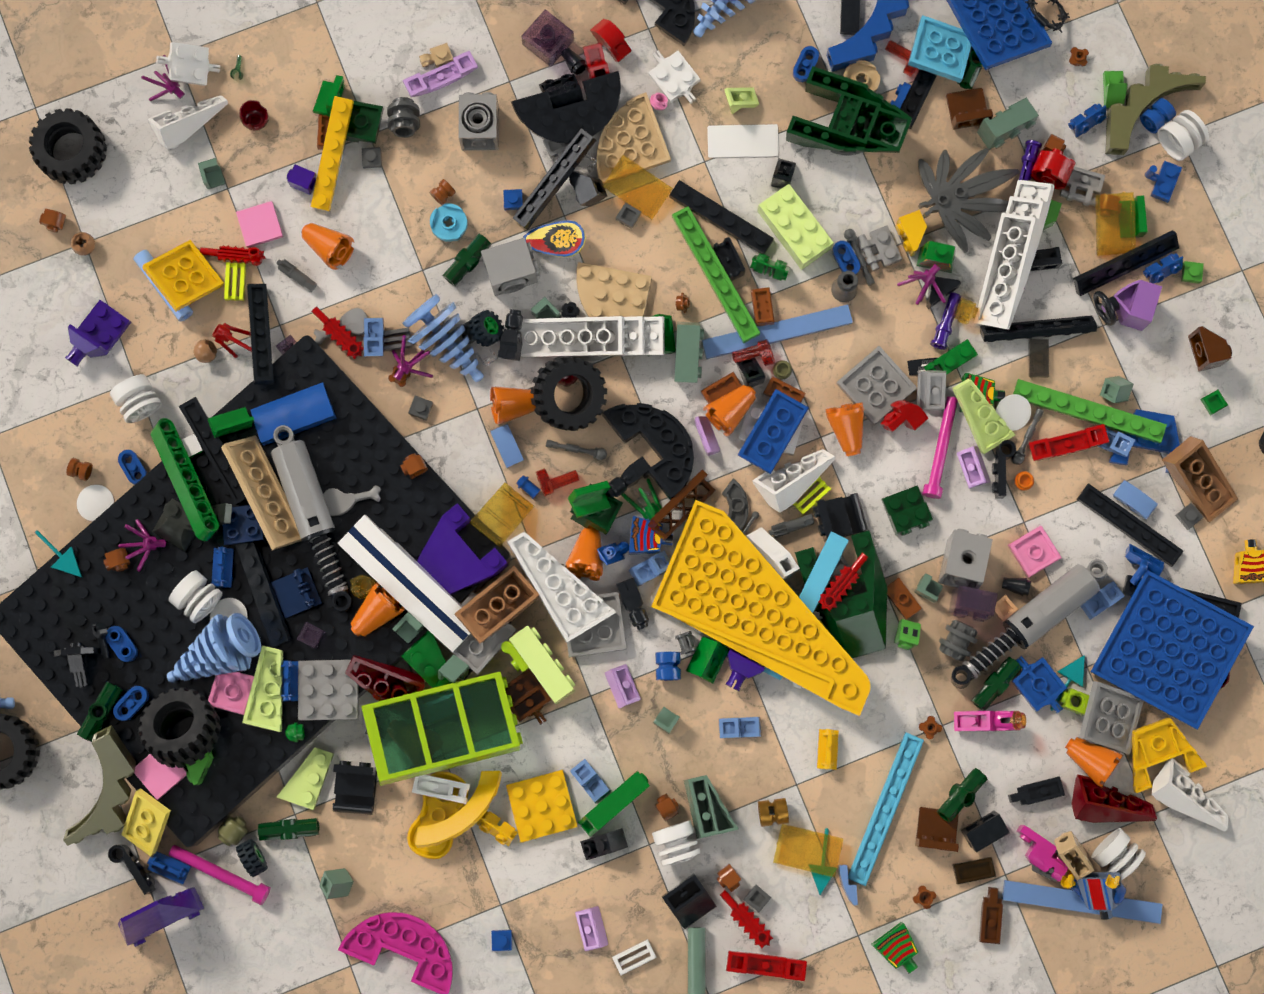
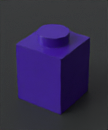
M295 164L293 169L288 171L287 182L290 187L311 195L315 187L317 175L315 172Z

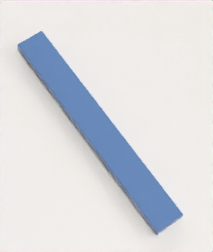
M847 304L778 321L772 325L758 326L760 335L744 344L738 333L733 332L702 340V345L707 360L849 325L853 321Z
M1004 880L1002 900L1100 915L1099 910H1089L1074 890ZM1124 898L1121 904L1112 910V915L1118 918L1161 924L1163 904Z

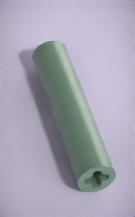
M688 927V994H706V927Z

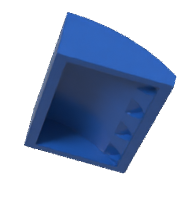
M323 382L251 409L254 424L263 445L275 442L274 430L281 425L288 426L293 434L336 419ZM281 432L278 436L279 440L288 437L289 433Z

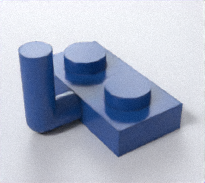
M1164 161L1159 174H1156L1157 167L1152 165L1145 173L1147 179L1155 181L1150 196L1168 203L1182 167Z
M1129 544L1125 553L1127 560L1132 564L1140 565L1130 580L1132 584L1137 585L1146 570L1160 576L1164 569L1163 561L1132 544Z

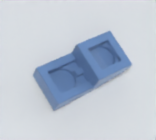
M364 318V356H384V318Z
M508 424L490 431L506 468L524 460Z
M1106 428L1109 443L1098 447L1127 457L1135 439L1119 431L1116 433Z
M1126 480L1122 482L1113 494L1115 499L1129 506L1131 511L1146 520L1158 505L1148 495Z
M664 550L648 558L646 561L631 567L629 572L637 586H640L665 573L670 559Z
M1113 580L1081 605V608L1088 618L1092 619L1125 596Z
M760 717L719 719L720 738L761 737Z
M586 759L570 770L595 804L611 792Z
M837 865L839 879L845 895L852 905H858L857 885L848 883L847 865Z

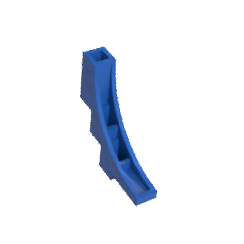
M877 0L871 17L854 36L843 43L828 48L826 56L831 72L845 69L850 64L856 63V61H874L876 53H878L875 42L890 38L893 31L891 19L906 15L909 8L908 0Z

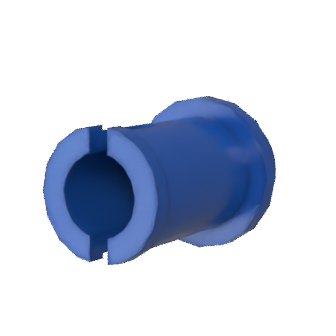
M523 475L516 484L519 489H523L534 499L541 489L528 480V476L525 477Z

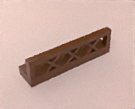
M703 469L650 520L648 526L662 540L665 541L689 517L692 507H685L686 498H694V502L701 499L700 502L704 503L715 492V489L705 480L708 474ZM700 484L709 491L706 495H697V487ZM674 510L682 511V518L672 519V512ZM660 523H669V531L666 534L657 527Z

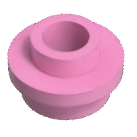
M659 92L653 94L650 98L652 107L656 110L666 109L667 97Z

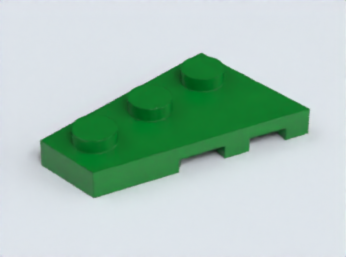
M428 630L402 655V658L432 688L451 684L452 682L447 678H444L442 681L438 678V670L446 661L434 635Z

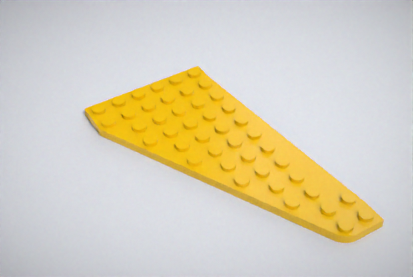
M695 500L651 607L677 618L832 704L860 716L871 690L870 680L865 672L730 517L720 509Z

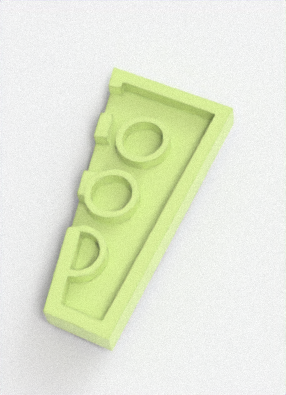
M967 379L952 388L981 453L985 454L997 447L1002 441L1015 436L1014 432L1009 429L1006 422L997 414L994 407L989 404L985 399L986 397L972 380Z
M262 646L242 723L282 732L281 695L283 667L281 665H283V650Z

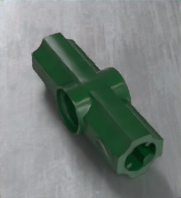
M974 49L967 60L962 81L960 83L957 82L964 89L973 88L983 67ZM972 60L979 61V64L974 63Z
M479 233L466 248L459 251L453 264L442 276L451 285L456 286L468 272L475 269L482 257L481 251L489 249L492 245L491 242Z
M1010 656L1005 659L997 671H994L985 680L984 686L971 700L974 705L982 711H986L997 696L1002 695L1008 688L1009 682L1022 668L1020 664Z
M106 682L95 703L89 707L88 715L77 735L92 742L93 735L99 732L104 722L110 718L111 710L123 689L110 682ZM99 707H102L104 710L101 717H98L96 714Z
M975 768L961 784H954L949 791V798L937 810L938 815L949 823L964 807H970L975 801L976 792L988 780L986 775Z
M318 818L279 820V822L258 824L257 832L259 841L272 839L288 840L297 839L302 836L319 835L320 825Z

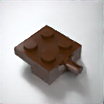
M529 668L509 682L508 688H505L506 694L511 696L513 706L510 709L513 714H516L519 723L528 717L535 716L539 724L542 725L547 720L541 713V710L552 700Z

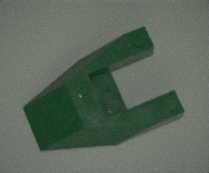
M812 66L806 81L805 92L837 102L838 104L829 127L792 116L786 132V141L803 147L833 151L900 153L912 117L894 104L891 105L882 95L876 94L868 88V85Z
M870 530L851 536L857 558L862 553L868 556V559L860 567L862 574L858 575L857 583H851L852 589H846L847 595H841L842 601H836L837 608L832 607L829 611L827 608L822 609V604L818 603L815 610L820 613L819 616L823 617L820 620L826 629L852 659L886 649L888 587ZM814 547L795 552L804 584H806L818 559Z

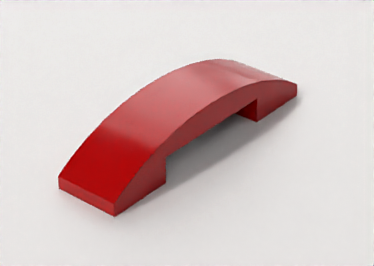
M1105 424L1085 428V430L1029 442L1033 461H1038L1109 443Z
M728 951L726 971L805 981L807 961L765 954Z

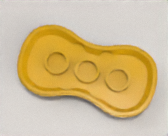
M439 771L430 775L466 783L461 777L450 772ZM454 787L452 795L458 796L460 788ZM423 795L421 812L409 828L407 835L410 849L417 855L428 859L444 857L452 847L453 838L436 846L417 848L415 846L417 828L444 821L457 813L465 804Z

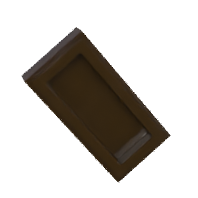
M992 857L952 865L956 884L996 877Z

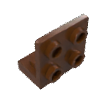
M983 88L952 92L946 95L953 130L979 126L983 119L988 117L991 120L993 117L992 109L987 110Z
M920 807L915 846L958 852L959 844H956L959 813L948 823L938 815V809Z

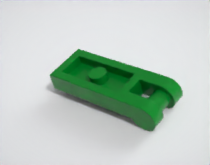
M967 339L923 368L925 371H937L935 366L938 365L942 371H946L947 375L978 354Z

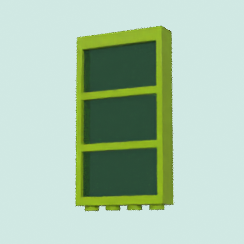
M501 671L362 705V712L380 786L520 751V744H523L521 733L516 732L515 726L518 725L516 714L511 713L510 707L513 706L511 696L506 694L505 688H508L506 677H502Z

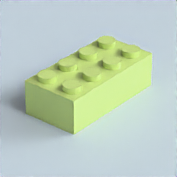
M790 184L758 205L757 212L801 270L832 249L834 242Z
M527 625L509 638V640L557 705L575 692L573 688L575 683L569 675H563L561 671L564 668L557 659L553 661L550 657L553 653L546 643L543 645L540 643L541 636L534 627L530 629Z

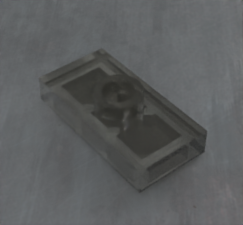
M1029 339V377L1048 378L1049 339Z

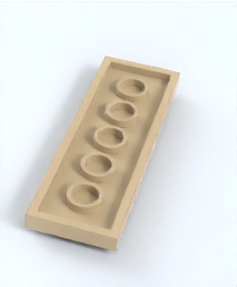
M252 436L224 444L221 448L271 549L275 550L300 542L301 538L286 495L257 437Z

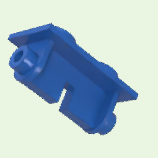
M1094 104L1084 111L1087 117L1079 114L1070 120L1068 126L1071 130L1075 129L1076 138L1087 133L1092 127L1106 119V105L1102 107L1101 104Z
M1171 253L1160 260L1163 266L1155 262L1146 267L1143 274L1146 278L1150 277V283H1160L1166 277L1176 274L1182 269L1183 256L1179 258L1178 254Z
M623 541L617 545L615 542L600 547L597 551L600 559L607 566L624 560V554L629 551V544Z
M226 547L214 548L212 584L215 587L231 588L234 549Z
M283 661V665H281L283 667L282 701H298V661Z
M158 851L147 862L149 865L147 870L180 884H184L191 866Z

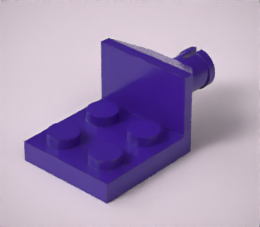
M99 300L78 328L71 324L68 326L69 339L73 347L65 359L78 367L86 355L90 358L107 355L131 324V321Z
M730 648L727 659L732 674L725 685L731 688L734 681L737 680L733 689L740 691L744 680L761 674L765 666Z

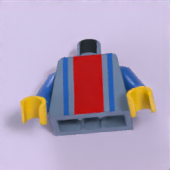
M1092 872L1079 880H1075L1073 874L1068 875V878L1062 876L1061 886L1074 890L1089 910H1099L1102 920L1113 918L1112 910L1121 904L1127 891L1120 881V872Z

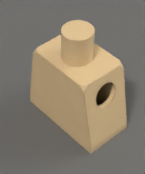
M1072 831L1063 833L1054 840L1059 856L1076 880L1095 871L1083 846ZM1076 856L1080 859L1078 863L1074 862Z

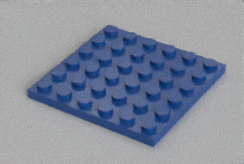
M1146 570L1090 672L1198 730L1254 626Z

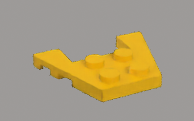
M1167 717L1132 731L1133 791L1135 793L1153 787L1146 768L1179 755L1183 756L1187 770L1190 773L1207 767L1206 763L1199 757L1197 751L1189 744L1186 737L1171 718Z

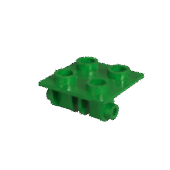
M762 253L754 255L750 266L753 271L762 274L766 265L764 275H766L768 267H772L769 277H771L775 268L772 278L780 281L786 280L790 270L787 262L778 259L776 262L769 260L770 256Z

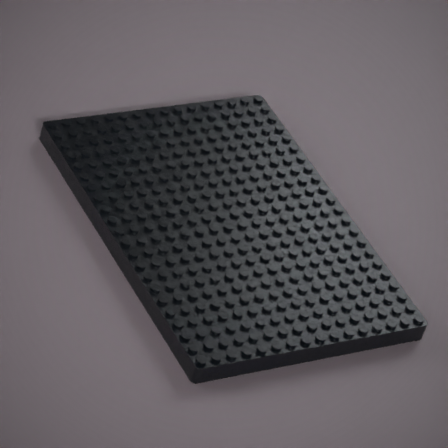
M305 335L273 363L274 384L254 385L253 380L212 417L246 407L249 417H252L251 409L323 382L336 419L294 434V440L305 442L323 494L331 488L338 489L346 494H357L370 491L376 485L381 489L379 492L381 499L379 502L374 499L357 501L347 513L336 517L331 516L336 532L327 537L331 538L329 543L333 545L332 551L336 553L334 555L335 560H339L337 565L341 567L339 570L340 574L344 575L342 580L347 582L345 586H348L347 591L352 599L351 607L345 612L337 611L332 605V599L328 596L329 588L325 586L327 582L322 579L324 576L323 572H320L321 565L317 564L319 559L314 557L316 551L312 549L313 543H302L300 541L272 550L264 533L263 540L257 541L271 582L288 576L297 569L302 570L308 567L322 604L288 618L284 617L292 640L273 648L283 650V661L351 660L353 655L395 666L403 659L402 655L428 629L424 626L410 643L401 638L393 628L408 613L405 609L401 614L366 636H357L352 632L351 621L377 581L338 542L363 515H367L380 529H383L417 561L442 515L458 503L470 517L471 522L457 534L479 560L494 548L498 550L508 563L511 560V555L425 460L424 462L428 468L426 472L413 479L410 478L409 474L404 475L400 465L403 464L407 456L414 453L419 455L418 452L313 338ZM254 422L249 428L220 436L223 444L256 436L282 487L271 455V451L278 447L276 442L263 445L259 439ZM289 436L280 440L286 441L289 438ZM205 451L190 458L211 506L224 503L232 504V507L249 505L247 500L239 505H235ZM162 461L59 551L63 555L72 546L82 577L52 568L51 566L59 559L55 554L0 603V635L80 726H82L88 715L89 707L95 703L106 682H110L123 689L117 702L134 686L144 687L148 691V701L130 720H118L114 716L112 709L110 718L104 722L100 729L101 731L112 725L135 759L136 766L150 754L142 745L140 735L138 734V728L141 726L139 724L140 717L144 716V709L151 705L150 701L156 700L159 694L163 692L168 693L170 689L174 688L177 690L179 688L194 689L198 693L203 694L207 700L209 699L216 675L203 676L198 679L192 678L187 681L179 679L175 683H171L167 679V673L174 670L175 663L189 650L188 647L202 633L205 626L210 624L211 612L199 622L193 623L190 620V616L184 615L186 607L181 610L177 609L169 602V596L179 582L195 570L207 579L205 586L212 583L214 548L226 547L234 549L231 588L215 587V589H219L222 592L220 600L234 598L242 602L247 610V619L252 623L259 635L261 648L262 646L272 648L235 544L224 545L223 525H219L217 531L208 541H202L195 537L186 552L166 541L165 547H156V550L150 551L139 572L137 568L146 551L130 558L131 563L123 571H108L104 564L106 559L105 553L120 549L118 547L119 544L143 542L144 538L125 528L127 524L142 532L136 523V519L141 522L150 537H156L157 540H165L152 531L164 512V506L172 498L179 503L181 502ZM143 546L124 548H126L127 554L129 555L143 548ZM489 580L463 589L451 596L462 604L472 592L476 593ZM339 597L336 601L337 606H346L347 598ZM104 622L107 630L113 626L122 627L138 649L136 659L131 662L120 660L107 642L110 657L102 659L101 654L87 655L85 671L88 685L83 688L76 687L74 673H70L68 658L54 657V650L70 647V643H82V646L99 648L98 639L92 632V624ZM117 632L113 633V639H117ZM128 648L124 649V655H127L129 653ZM260 653L255 657H251L249 669L236 672L254 676ZM359 686L360 698L367 690ZM137 693V700H140L142 698L141 693ZM282 701V732L242 723L244 715L214 707L220 718L219 725L221 729L220 733L217 734L219 737L217 743L212 745L214 747L211 751L214 757L202 784L193 785L185 776L164 796L157 800L171 810L166 825L186 847L197 846L335 720L299 721L298 701ZM99 707L96 711L98 717H101L104 713L102 707ZM127 707L122 710L124 715L128 713ZM184 716L173 722L167 731L166 740H173L183 736L190 729L194 716ZM296 722L304 726V740H299V742L291 741L285 735L287 727ZM134 773L126 778L136 790L142 789L155 799Z

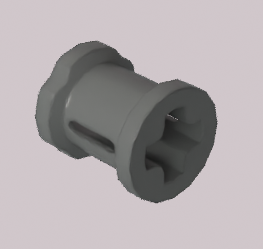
M691 631L675 636L681 648V655L697 650L691 638Z

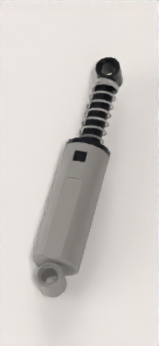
M281 425L273 433L274 440L278 447L271 451L275 467L302 543H313L312 549L316 551L314 557L319 559L317 564L321 565L320 572H323L324 576L322 579L327 582L325 586L329 588L328 596L332 599V605L337 611L345 612L351 607L352 599L347 591L348 586H345L347 582L342 580L344 575L340 574L339 570L341 567L337 565L339 560H335L334 555L336 553L332 551L333 545L329 543L331 538L327 537L336 532L305 442L302 440L295 441L291 428ZM281 432L289 433V438L286 441L279 440L278 436ZM341 596L347 598L348 601L344 607H339L336 604L337 599Z
M1095 559L1089 563L1087 568L1077 564L1003 622L1006 633L1001 632L999 638H994V642H988V647H982V651H977L975 657L970 656L969 662L964 661L962 666H958L953 670L951 675L953 686L959 689L966 688L971 680L977 679L978 674L981 675V671L984 669L987 671L986 667L989 665L993 666V662L995 660L999 661V657L1005 656L1008 650L1011 652L1013 646H1020L1024 650L1097 594L1100 591L1098 583L1107 574L1108 567L1103 560ZM1099 568L1102 573L1094 574L1092 569ZM962 673L967 677V679L965 681H959L957 680L956 675Z

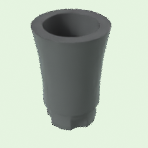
M852 271L841 273L831 286L833 297L840 302L853 300L857 294V276Z

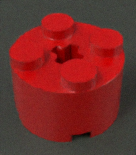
M1053 149L1052 151L1041 150L1032 168L1031 177L1036 182L1053 184L1055 186L1054 189L1062 190L1067 185L1076 162L1064 156L1063 152L1059 149Z

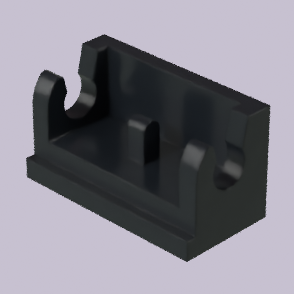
M730 237L725 238L720 244L715 243L713 250L730 280L733 281L744 276L745 268Z
M1054 247L1037 250L1030 271L1058 269L1062 265L1060 248Z
M996 811L990 812L961 830L969 846L976 853L1010 833L1002 817Z

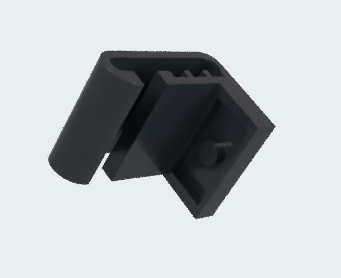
M858 493L850 494V496L844 498L838 497L827 501L821 499L815 502L813 513L815 518L818 519L819 534L823 537L824 542L827 541L831 531L842 537L868 531Z
M340 761L339 764H334L333 772H336L334 794L336 795L335 803H333V812L373 815L377 782L376 767H371V763L359 762V766H352V761Z

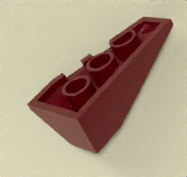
M353 655L345 671L347 676L360 687L367 690L378 701L423 691L425 687V681L420 675ZM411 702L386 708L390 712L409 719L413 711Z
M1077 774L1071 803L1075 819L1092 823L1157 820L1153 804L1131 794L1126 796L1118 792V788L1114 786L1108 788L1103 785L1101 788L1090 777Z

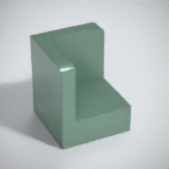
M216 158L198 163L203 183L207 189L225 184L220 163Z
M543 297L531 308V313L536 319L561 318L560 312L546 297Z
M1120 376L1105 378L1100 396L1113 403L1128 401L1134 383Z
M925 573L914 592L935 603L939 599L938 596L943 585L932 580V576Z
M408 612L394 626L393 630L407 643H410L424 626Z
M453 654L438 670V678L441 681L447 678L452 683L459 677L464 679L468 675L469 665Z
M663 707L653 723L669 734L680 716Z
M345 868L324 871L319 886L327 899L347 897L354 881Z

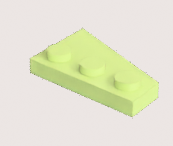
M314 747L278 794L277 798L315 810L334 753Z

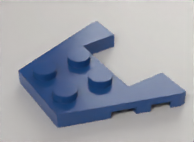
M1138 409L1133 413L1167 424L1160 444L1123 433L1135 439L1132 446L1135 448L1169 454L1180 445L1173 415ZM1113 453L1109 463L1126 466L1128 465L1129 454L1127 457Z

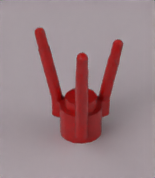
M226 323L217 325L212 337L215 338V342L219 343L233 357L237 358L238 355L224 341L228 342L230 340L252 352L250 346L232 337L233 333L230 332L231 330L250 336L249 331L232 327Z

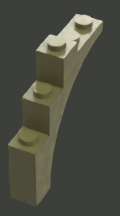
M1162 64L1150 65L1145 72V86L1140 83L1133 84L1126 91V106L1117 103L1111 105L1108 109L1105 154L1124 155L1129 149L1130 136L1139 115L1149 105L1171 93L1185 90H1201L1206 83V76H1200L1197 73L1183 75L1180 72L1169 74V66H1163Z
M112 725L93 735L91 744L99 757L102 767L103 787L98 801L91 811L77 824L65 831L63 841L67 846L73 843L77 844L91 834L95 835L102 829L106 834L118 832L125 824L126 815L119 805L125 804L130 798L131 788L124 778L130 777L135 772L136 761Z

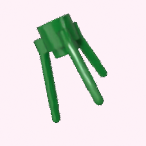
M648 478L646 481L654 502H650L642 488L638 489L647 503V506L644 508L645 511L625 493L621 494V496L641 513L644 519L649 518L651 520L662 509V506Z

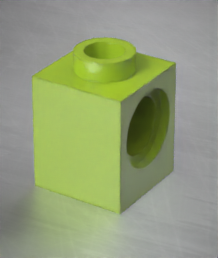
M1072 688L1067 689L1061 695V706L1066 710L1085 716L1090 695ZM1073 696H1076L1079 699V705L1077 707L1073 706L1071 703V699Z

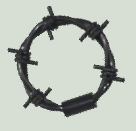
M1035 0L1025 1L1028 4L1026 9L1030 7L1034 14L1033 18L1043 27L1047 26L1054 29L1053 31L1059 30L1062 33L1061 27L1070 16H1068L1069 13L1065 12L1058 0H1049L1047 2H1053L1052 5L1056 3L1061 13L1057 16L1059 17L1058 20L1061 19L1062 22L1055 23L1052 20L1053 24L1049 23L1042 14L1036 11L1035 4L1037 5L1038 3Z

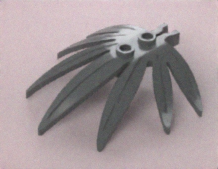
M985 148L968 158L957 169L949 182H946L950 164L947 150H943L938 160L936 181L931 167L922 159L918 161L922 182L932 198L928 202L919 203L918 207L919 209L929 208L923 214L924 219L929 217L931 213L939 212L947 231L964 253L968 252V244L958 222L970 232L987 241H990L991 235L982 223L973 216L962 212L961 209L979 212H1006L1009 202L997 198H968L990 191L1009 181L1019 173L1018 169L995 170L960 183L980 165L986 157L989 148Z

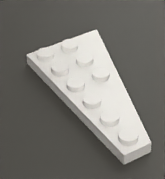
M522 532L507 541L566 642H569L616 613L613 608L593 593L566 567L562 566L527 533Z

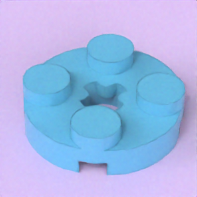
M443 204L438 209L436 208L430 216L432 232L442 241H458L467 230L468 221L466 215L455 204ZM451 218L454 224L446 227L444 221H448Z

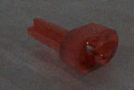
M890 40L885 50L905 60L907 64L903 73L912 77L917 68L908 65L911 51Z
M768 339L758 341V345L732 352L735 363L761 356L765 366L775 364Z
M545 468L535 472L544 496L553 494L555 489L580 481L576 470L549 479Z

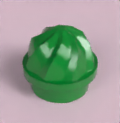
M296 722L289 725L285 731L286 737L295 742L304 740L303 724Z

